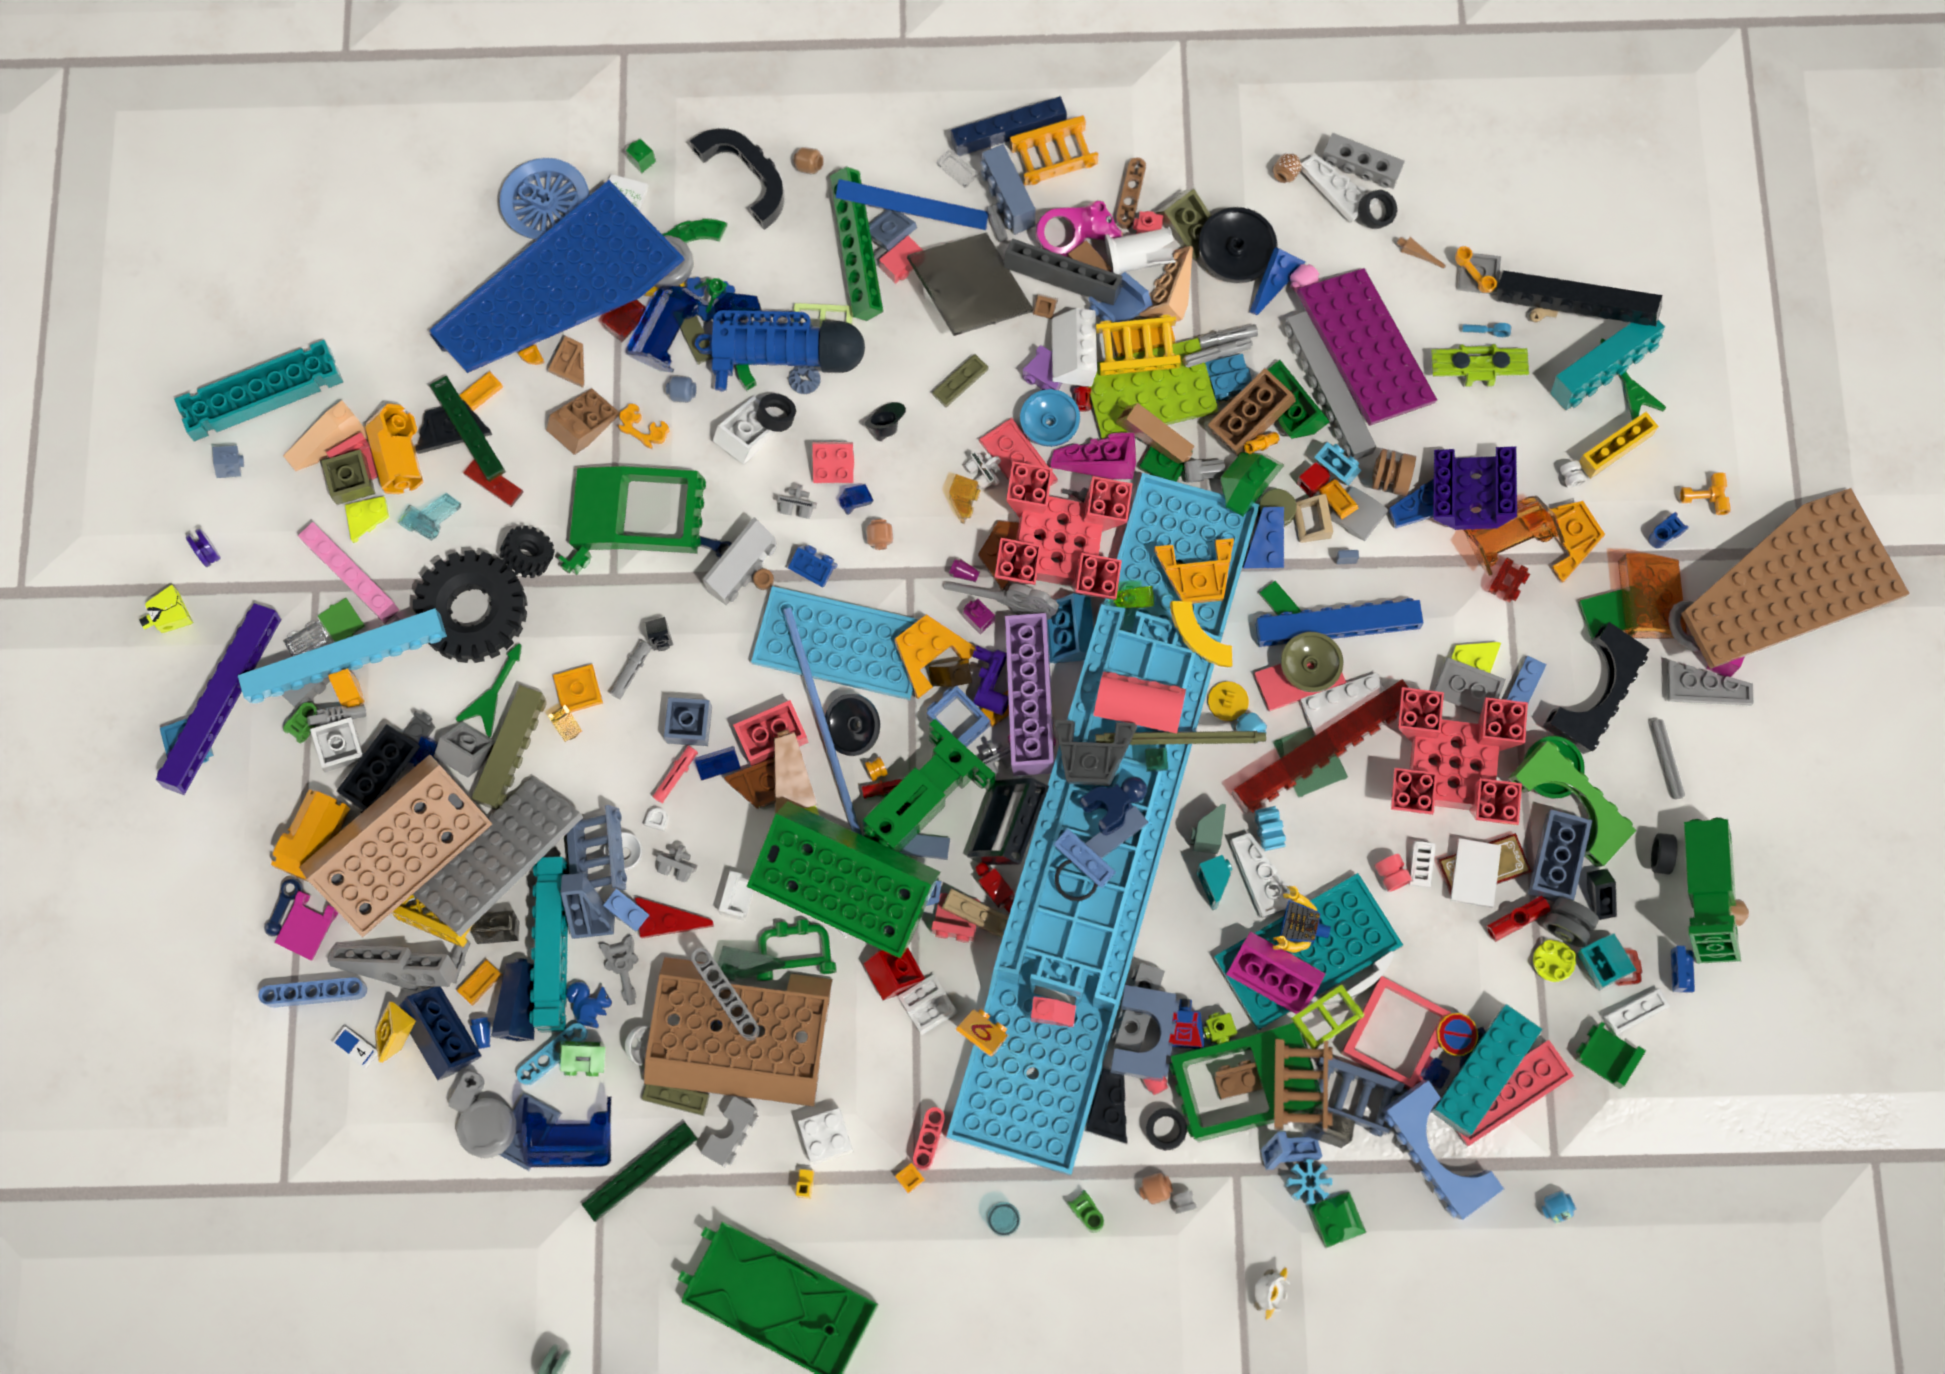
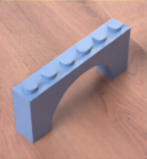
M1422 1080L1383 1108L1382 1111L1385 1114L1383 1119L1388 1126L1394 1127L1397 1132L1396 1137L1398 1141L1408 1147L1410 1150L1408 1155L1414 1163H1419L1423 1169L1421 1170L1423 1177L1428 1182L1431 1181L1435 1186L1433 1190L1440 1200L1444 1199L1448 1205L1446 1207L1448 1213L1453 1218L1456 1217L1463 1220L1504 1190V1188L1492 1171L1484 1170L1472 1176H1459L1448 1171L1438 1162L1429 1147L1426 1127L1430 1111L1441 1097L1429 1080Z

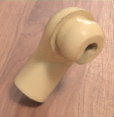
M1537 307L1531 311L1530 320L1532 322H1539L1546 316L1556 318L1558 311Z

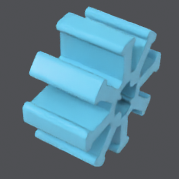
M1276 806L1255 810L1256 816L1254 818L1258 827L1257 834L1260 837L1262 849L1264 848V851L1286 846L1284 842L1286 837L1282 830L1284 826Z
M1313 1159L1304 1161L1306 1173L1299 1168L1298 1164L1290 1170L1300 1179L1289 1178L1286 1181L1287 1187L1300 1186L1298 1192L1291 1196L1295 1201H1298L1302 1193L1306 1192V1205H1313L1315 1203L1313 1191L1320 1197L1321 1201L1329 1195L1319 1185L1330 1187L1333 1184L1331 1177L1329 1179H1319L1318 1177L1328 1169L1324 1164H1321L1315 1173L1312 1172ZM1305 1177H1307V1179L1312 1178L1314 1180L1312 1182V1184L1314 1185L1313 1188L1312 1186L1307 1187L1305 1185L1307 1182Z

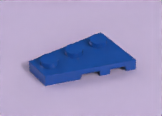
M1434 478L1390 507L1389 512L1395 528L1434 517Z
M1262 507L1243 568H1284V507Z

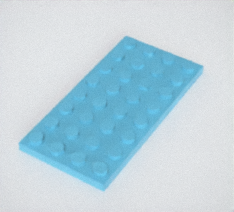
M772 586L751 660L753 665L804 676L783 611L786 608H791L814 679L911 701L914 688L909 681L906 667L902 663L894 639L919 619Z

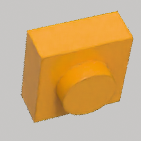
M912 1162L895 1175V1178L908 1194L925 1181Z

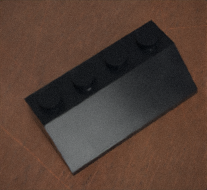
M386 724L337 789V792L343 798L365 811L390 789L420 749V746Z

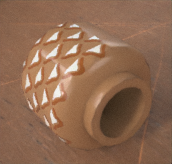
M1282 154L1273 166L1275 178L1282 183L1293 182L1302 170L1300 159L1295 154Z

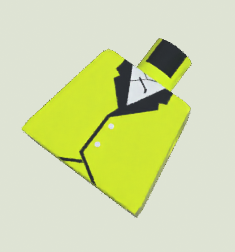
M170 585L147 601L145 606L149 614L139 619L144 629L155 625L156 629L161 633L194 623L179 591L173 585Z

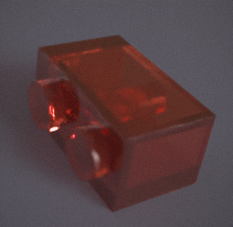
M634 300L613 309L603 316V327L623 343L646 317V307L638 300Z

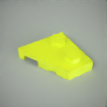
M384 496L345 505L350 537L353 543L359 541L358 538L367 531L371 532L375 529L377 524L389 518L387 501Z
M1501 643L1456 645L1451 659L1491 673Z

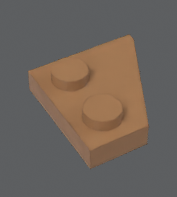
M565 336L548 372L583 388V344Z

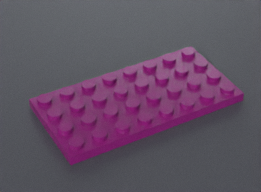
M1365 268L1298 289L1296 292L1369 426L1436 403L1437 398Z

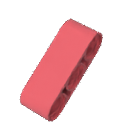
M937 1107L930 1108L926 1112L914 1152L913 1162L920 1171H926L931 1168L944 1126V1113ZM932 1113H938L941 1115V1120L934 1124L929 1121V1116ZM926 1134H933L935 1141L927 1145L923 1142V1137ZM920 1155H927L929 1162L927 1165L921 1166L917 1163V1158Z

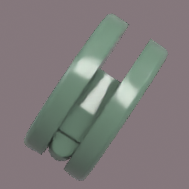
M554 1344L546 1355L538 1374H562L570 1359L571 1351L565 1349L559 1360H557L556 1357L561 1346Z

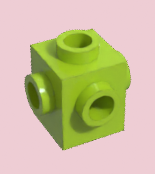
M1220 1012L1208 1016L1209 1019L1205 1021L1203 1032L1206 1039L1210 1038L1211 1044L1215 1042L1217 1044L1229 1042V1038L1237 1035L1231 1012L1221 1015ZM1216 1027H1220L1222 1031L1217 1030Z

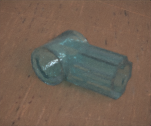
M408 505L397 521L398 524L408 531H415L431 541L436 539L441 529L439 524L425 517L422 512Z

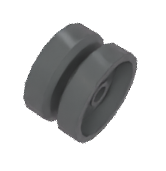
M1558 897L1552 906L1554 913H1549L1543 923L1544 928L1564 942L1578 947H1585L1591 937L1588 931H1593L1596 928L1599 917L1589 908L1574 900Z

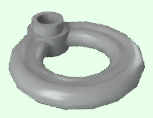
M1681 601L1675 604L1670 611L1668 620L1670 631L1674 638L1680 644L1686 646L1688 650L1698 651L1700 649L1693 635L1686 634L1680 623L1681 613L1694 602Z

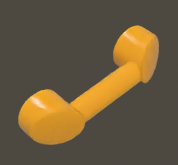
M1467 246L1459 247L1455 254L1457 264L1466 268L1479 284L1478 289L1481 292L1490 293L1494 291L1497 286L1496 279L1492 276L1482 277L1470 262L1473 255L1472 250Z

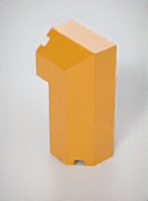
M386 404L365 425L381 488L384 489L385 494H402L404 489L409 488L412 491L424 483L412 436L418 431L415 419L410 412L406 414L403 411L405 408L398 404Z
M309 789L290 828L287 829L290 833H283L273 851L276 862L272 860L271 865L278 870L309 882L299 867L339 833L350 808L342 802L338 805V802L333 797Z

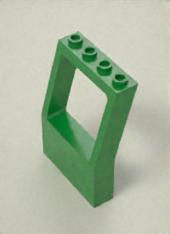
M627 466L577 468L569 544L577 551L583 546L587 550L627 549L698 554V547L701 545L699 533L703 525L701 511L704 508L703 490L706 489V480L698 471ZM631 481L688 485L682 538L624 535L628 487Z
M1294 1022L1249 1037L1171 1056L1172 1063H1170V1069L1173 1076L1176 1075L1178 1081L1175 1087L1178 1095L1182 1096L1184 1104H1181L1184 1116L1188 1117L1190 1125H1187V1130L1191 1138L1193 1137L1194 1140L1201 1142L1274 1123L1275 1039L1284 1040V1046H1289V1048H1308L1304 1036ZM1252 1050L1269 1106L1268 1111L1204 1128L1188 1074V1066ZM1289 1057V1059H1284V1067H1288V1070H1314L1311 1057ZM1288 1078V1081H1284V1089H1288L1290 1092H1321L1317 1079ZM1288 1100V1102H1284V1111L1292 1114H1305L1323 1108V1101Z

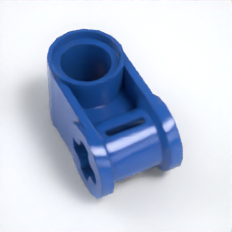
M1677 512L1666 518L1650 534L1649 543L1652 547L1657 549L1663 548L1689 529V526L1684 525L1677 517ZM1657 534L1662 535L1664 539H1660Z

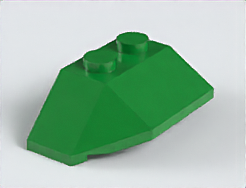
M1241 452L1220 479L1225 506L1243 517L1281 471L1284 464L1269 455Z

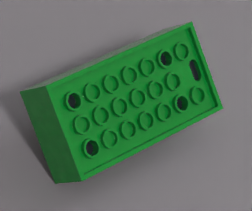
M787 801L774 816L746 887L901 958L911 943L940 871Z

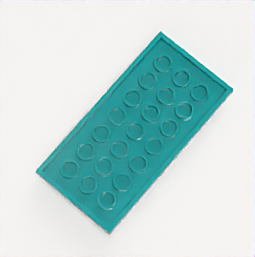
M1357 873L1310 900L1317 908V911L1321 913L1319 924L1331 926L1329 937L1316 936L1314 944L1310 945L1308 949L1296 953L1286 952L1325 973L1319 988L1313 996L1315 998L1372 965L1391 951L1394 952L1401 948L1403 943L1361 876ZM1284 916L1254 934L1274 945H1279L1278 941L1273 938L1280 936ZM1245 938L1215 955L1214 959L1259 1031L1291 1011L1226 975L1246 940Z

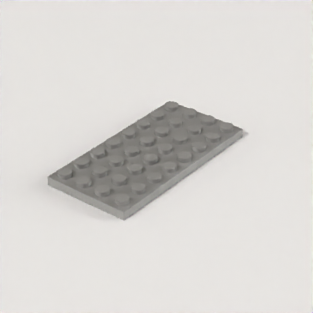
M532 776L488 818L492 825L412 895L461 937L559 842L583 816Z

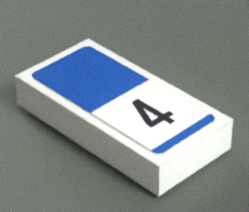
M345 1026L331 1043L364 1069L370 1065L378 1054L375 1048Z

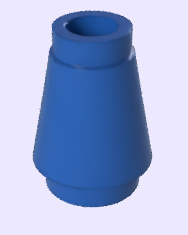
M488 1017L471 1020L472 1025L470 1028L477 1048L491 1047V1022L488 1021Z

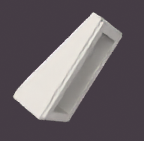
M1415 841L1412 844L1410 868L1412 881L1409 885L1431 887L1435 843ZM1418 849L1427 850L1429 853H1420ZM1417 858L1428 859V862L1417 861ZM1416 866L1425 867L1427 871L1416 870ZM1415 875L1427 876L1426 880L1417 879Z

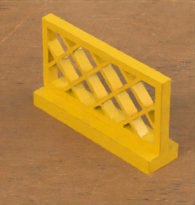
M413 895L391 913L398 921L462 948L468 941L465 937L471 927L460 937L432 912L423 914L422 908L425 906L417 899V905L406 907L407 902L415 898Z

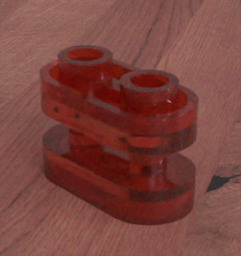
M1506 557L1488 592L1496 595L1499 590L1505 593L1503 600L1510 603L1511 600H1517L1521 592L1518 588L1521 583L1525 585L1530 573L1527 572L1529 568L1522 564L1519 569L1512 567L1514 560ZM1507 573L1514 576L1510 586L1502 583Z

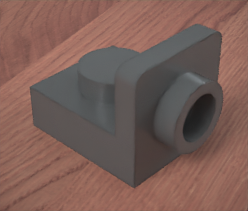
M415 711L413 714L415 718L403 735L421 747L436 727L431 722L433 719L424 712L420 715Z

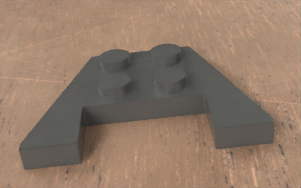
M1055 720L1068 784L1110 786L1137 729L1136 723L1116 722L1114 743L1073 742L1074 721Z

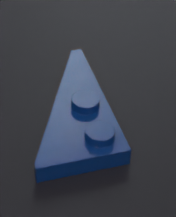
M1274 248L1249 313L1258 315L1290 281V275L1301 264L1306 262L1282 249Z

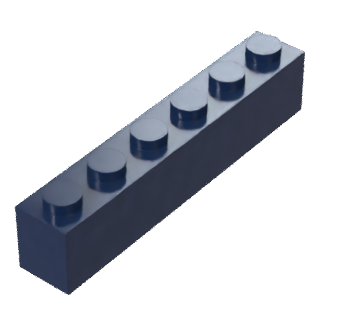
M1061 96L951 129V141L957 157L1009 142L1012 136L1067 120V111Z

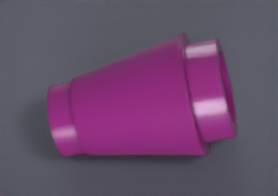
M955 558L949 574H952L955 578L976 582L980 571L961 558L960 560Z

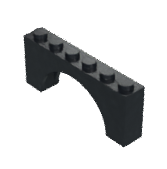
M1610 622L1600 626L1591 642L1600 650L1607 665L1608 680L1603 696L1593 708L1586 712H1572L1562 707L1555 708L1551 711L1543 725V728L1555 736L1571 741L1582 754L1593 752L1600 743L1598 741L1599 737L1607 731L1610 718L1614 717L1618 712L1619 702L1627 696L1629 692L1627 688L1638 677L1637 671L1647 661L1648 656L1646 655L1650 650Z

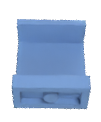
M1124 272L1121 274L1123 276L1122 288L1114 306L1105 302L1099 303L1090 296L1088 298L1090 303L1089 310H1095L1096 317L1098 316L1101 321H1111L1112 323L1130 321L1152 305L1149 291Z

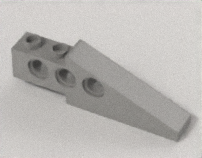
M336 945L327 960L331 967L413 991H417L419 986L450 987L458 971L448 954L411 953L408 947Z

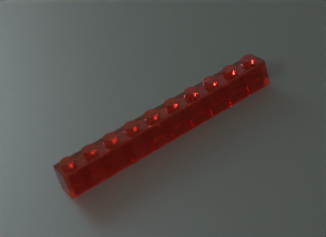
M1403 679L1233 789L1231 795L1245 814L1250 811L1255 813V810L1263 807L1262 803L1267 800L1272 802L1280 796L1279 792L1286 789V791H1289L1297 785L1296 781L1303 778L1305 780L1314 774L1313 770L1317 767L1322 769L1331 762L1330 759L1334 756L1339 758L1347 752L1346 748L1353 745L1356 747L1364 741L1363 737L1370 734L1373 736L1381 730L1380 726L1387 723L1389 725L1398 718L1397 715L1400 710L1401 688L1409 687Z

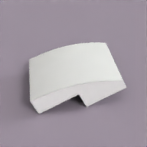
M934 974L898 996L921 1035L958 1013Z

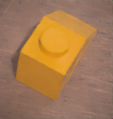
M349 669L328 675L341 705L348 708L359 706L365 702L359 681Z

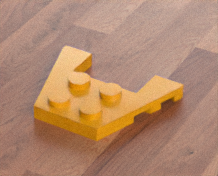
M1584 501L1520 515V519L1529 533L1548 522L1570 555L1552 567L1562 583L1566 581L1605 536L1604 531Z
M1234 538L1215 540L1216 561L1179 565L1176 564L1173 545L1155 546L1154 552L1180 601L1192 602V604L1223 601Z
M927 614L894 639L917 699L933 688L920 671L950 647L961 660L972 658L974 650L976 651L974 645Z

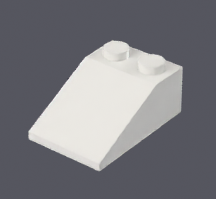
M755 396L719 424L713 438V442L743 465L761 449L774 433V431L763 427L757 420L756 413L760 400ZM769 407L765 408L767 413L776 418H782Z

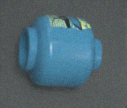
M1558 1191L1544 1198L1545 1205L1542 1206L1546 1219L1551 1218L1554 1223H1560L1572 1218L1576 1210L1570 1194H1566L1564 1191Z

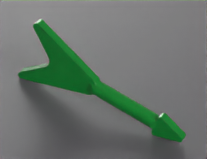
M1602 338L1600 343L1602 344L1606 340ZM1627 372L1619 375L1625 384L1624 387L1632 421L1639 416L1642 405L1662 412L1665 411L1666 406L1636 381L1632 380Z
M521 644L515 646L507 654L509 658L492 688L456 718L457 722L481 716L487 736L489 738L492 737L498 692L515 662L520 661Z

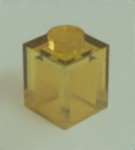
M566 705L548 715L565 742L576 738L582 732V729Z

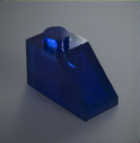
M728 292L714 304L716 313L722 310L762 311L758 297L754 295ZM743 316L740 317L738 321H743L748 318ZM722 317V320L719 321L724 322L728 320H726L725 317Z

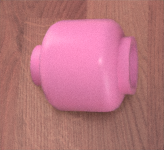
M1301 264L1290 275L1291 288L1297 292L1299 288L1318 283L1319 272L1310 264Z

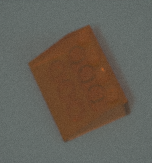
M1625 553L1618 561L1625 633L1634 639L1674 638L1670 631L1668 620L1673 606L1683 601L1679 560L1648 553ZM1681 616V627L1687 634L1686 622L1683 616Z

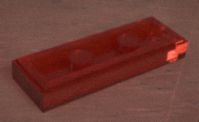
M475 459L463 472L466 477L511 508L524 493L522 489L502 475L488 482Z

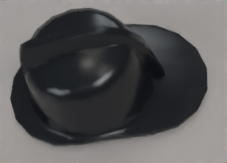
M898 402L887 403L877 409L866 420L865 425L871 429L878 441H882L897 432L898 421L904 416L906 407Z

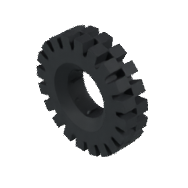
M475 550L464 551V556H460L458 552L448 555V561L438 560L433 564L435 569L432 572L427 569L423 574L422 579L424 582L423 584H417L414 592L417 599H413L412 609L416 615L432 609H436L440 613L447 637L442 638L437 643L428 644L436 652L439 651L442 656L450 660L453 657L457 662L468 663V659H472L474 663L485 661L484 657L488 655L493 659L500 655L499 650L504 647L507 650L514 644L512 638L514 636L519 637L523 630L521 623L526 622L527 611L525 606H528L527 597L523 591L524 588L517 575L514 574V571L512 569L509 571L507 564L503 565L502 560L498 557L494 559L491 554L481 552L480 555H477ZM473 589L481 590L484 595L487 593L491 597V602H489L491 610L484 621L477 625L462 626L458 621L455 623L452 620L451 614H453L451 606L459 594Z

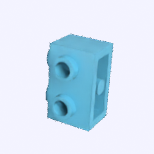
M1327 442L1315 458L1349 486L1362 471L1358 467L1360 463L1352 456L1349 458L1345 457L1342 454L1344 450L1336 443L1332 446Z

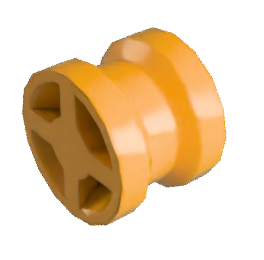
M880 756L873 762H865L872 781H876L880 776L885 777L888 775Z

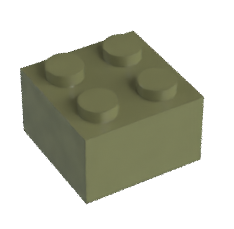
M361 449L321 461L330 496L336 505L376 494L367 458Z

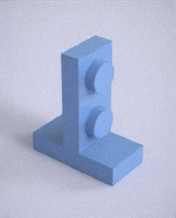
M1277 1132L1261 1149L1266 1170H1274L1281 1162L1306 1161L1307 1159L1320 1160L1323 1157L1317 1136L1287 1138L1286 1132Z

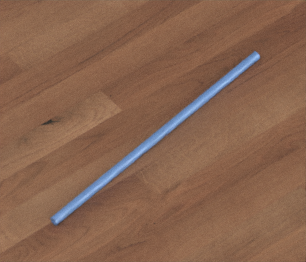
M786 608L783 610L851 830L862 835L792 609Z

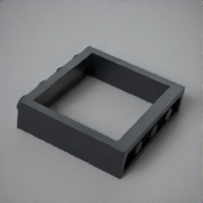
M1034 778L995 780L967 857L986 865H1020L1049 786ZM1005 790H1009L1007 796L1004 795ZM1013 792H1023L1002 849L992 850ZM1013 852L1017 853L1016 858H1013Z

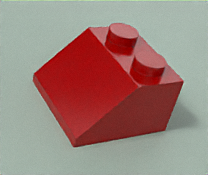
M909 948L906 949L901 958L886 951H879L863 963L883 1001L898 996L925 980Z

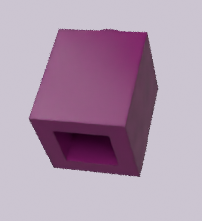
M979 599L974 602L970 601L964 607V619L980 635L995 622V614Z

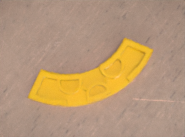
M1171 601L1170 611L1174 626L1178 629L1187 647L1209 663L1222 667H1232V646L1213 640L1201 629L1195 618L1192 602Z

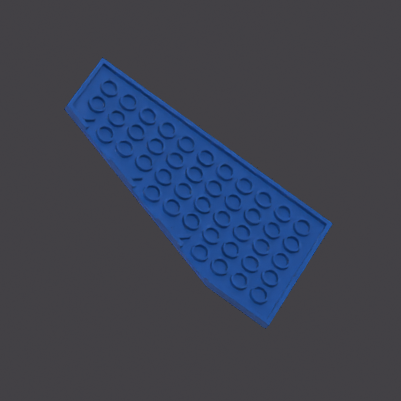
M608 180L429 331L458 364L469 373L639 299L685 259L626 196Z

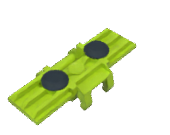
M1460 344L1459 349L1431 350L1433 376H1466L1465 387H1472L1474 381H1487V387L1494 386L1496 376L1529 375L1527 348L1498 349L1496 344H1491V346H1464V344ZM1468 354H1491V356H1468Z

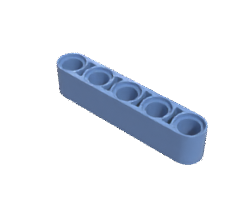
M355 977L267 985L260 989L258 997L261 1003L271 1008L359 1000L367 994V986ZM359 984V990L356 993H352V986ZM338 986V992L335 995H330L331 988ZM317 988L316 995L309 997L310 990ZM291 990H295V997L289 1000V992ZM270 992H274L275 996L273 1000L268 1002V994Z

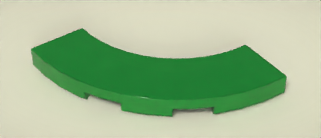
M704 218L691 222L689 220L676 225L675 228L666 234L664 233L663 236L677 237L685 243L700 239L720 242L728 225L727 222L716 219Z

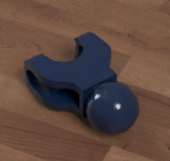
M1131 776L1122 782L1121 787L1118 784L1112 788L1096 787L1082 797L1080 807L1088 813L1097 809L1108 811L1099 822L1100 832L1107 836L1124 825L1126 813L1132 808L1131 803L1141 802L1146 797L1147 785L1141 778Z

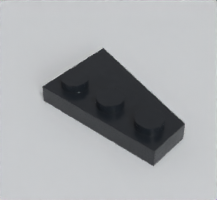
M1102 1069L1085 1132L1128 1144L1126 1136L1124 1075L1110 1073V1070Z

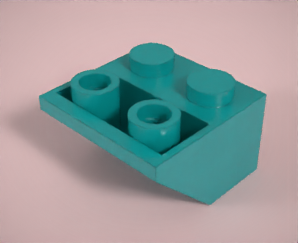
M1614 933L1582 948L1577 953L1599 991L1636 971V968Z

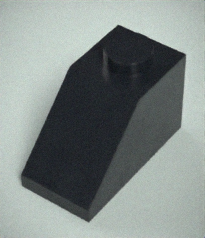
M1607 868L1587 872V891L1593 912L1599 917V920L1617 917L1616 881Z

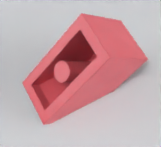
M1034 997L1031 1022L1073 1027L1076 1005L1056 999Z

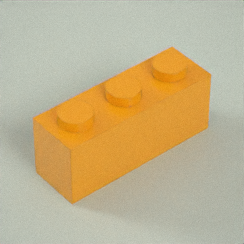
M1170 326L1172 344H1175V336L1172 326ZM1162 327L1150 328L1152 349L1164 346ZM1142 329L1130 330L1133 353L1145 351ZM1123 331L1112 332L1111 341L1115 356H1125Z

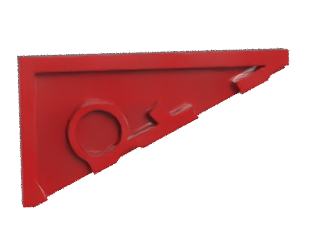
M639 897L635 898L636 905L649 914L639 927L641 939L714 927L713 920Z

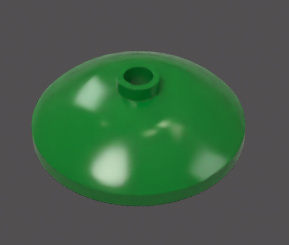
M1549 736L1537 740L1529 747L1524 757L1525 760L1540 743L1549 741L1559 748V752L1564 757L1569 758L1574 763L1573 767L1578 772H1585L1584 760L1579 749L1571 741L1559 736ZM1541 783L1533 788L1537 794L1550 799H1559L1572 794L1568 789L1552 783Z

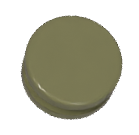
M1283 489L1269 490L1260 500L1258 516L1260 517L1262 507H1284V527H1286L1294 519L1297 509L1296 501L1289 492Z

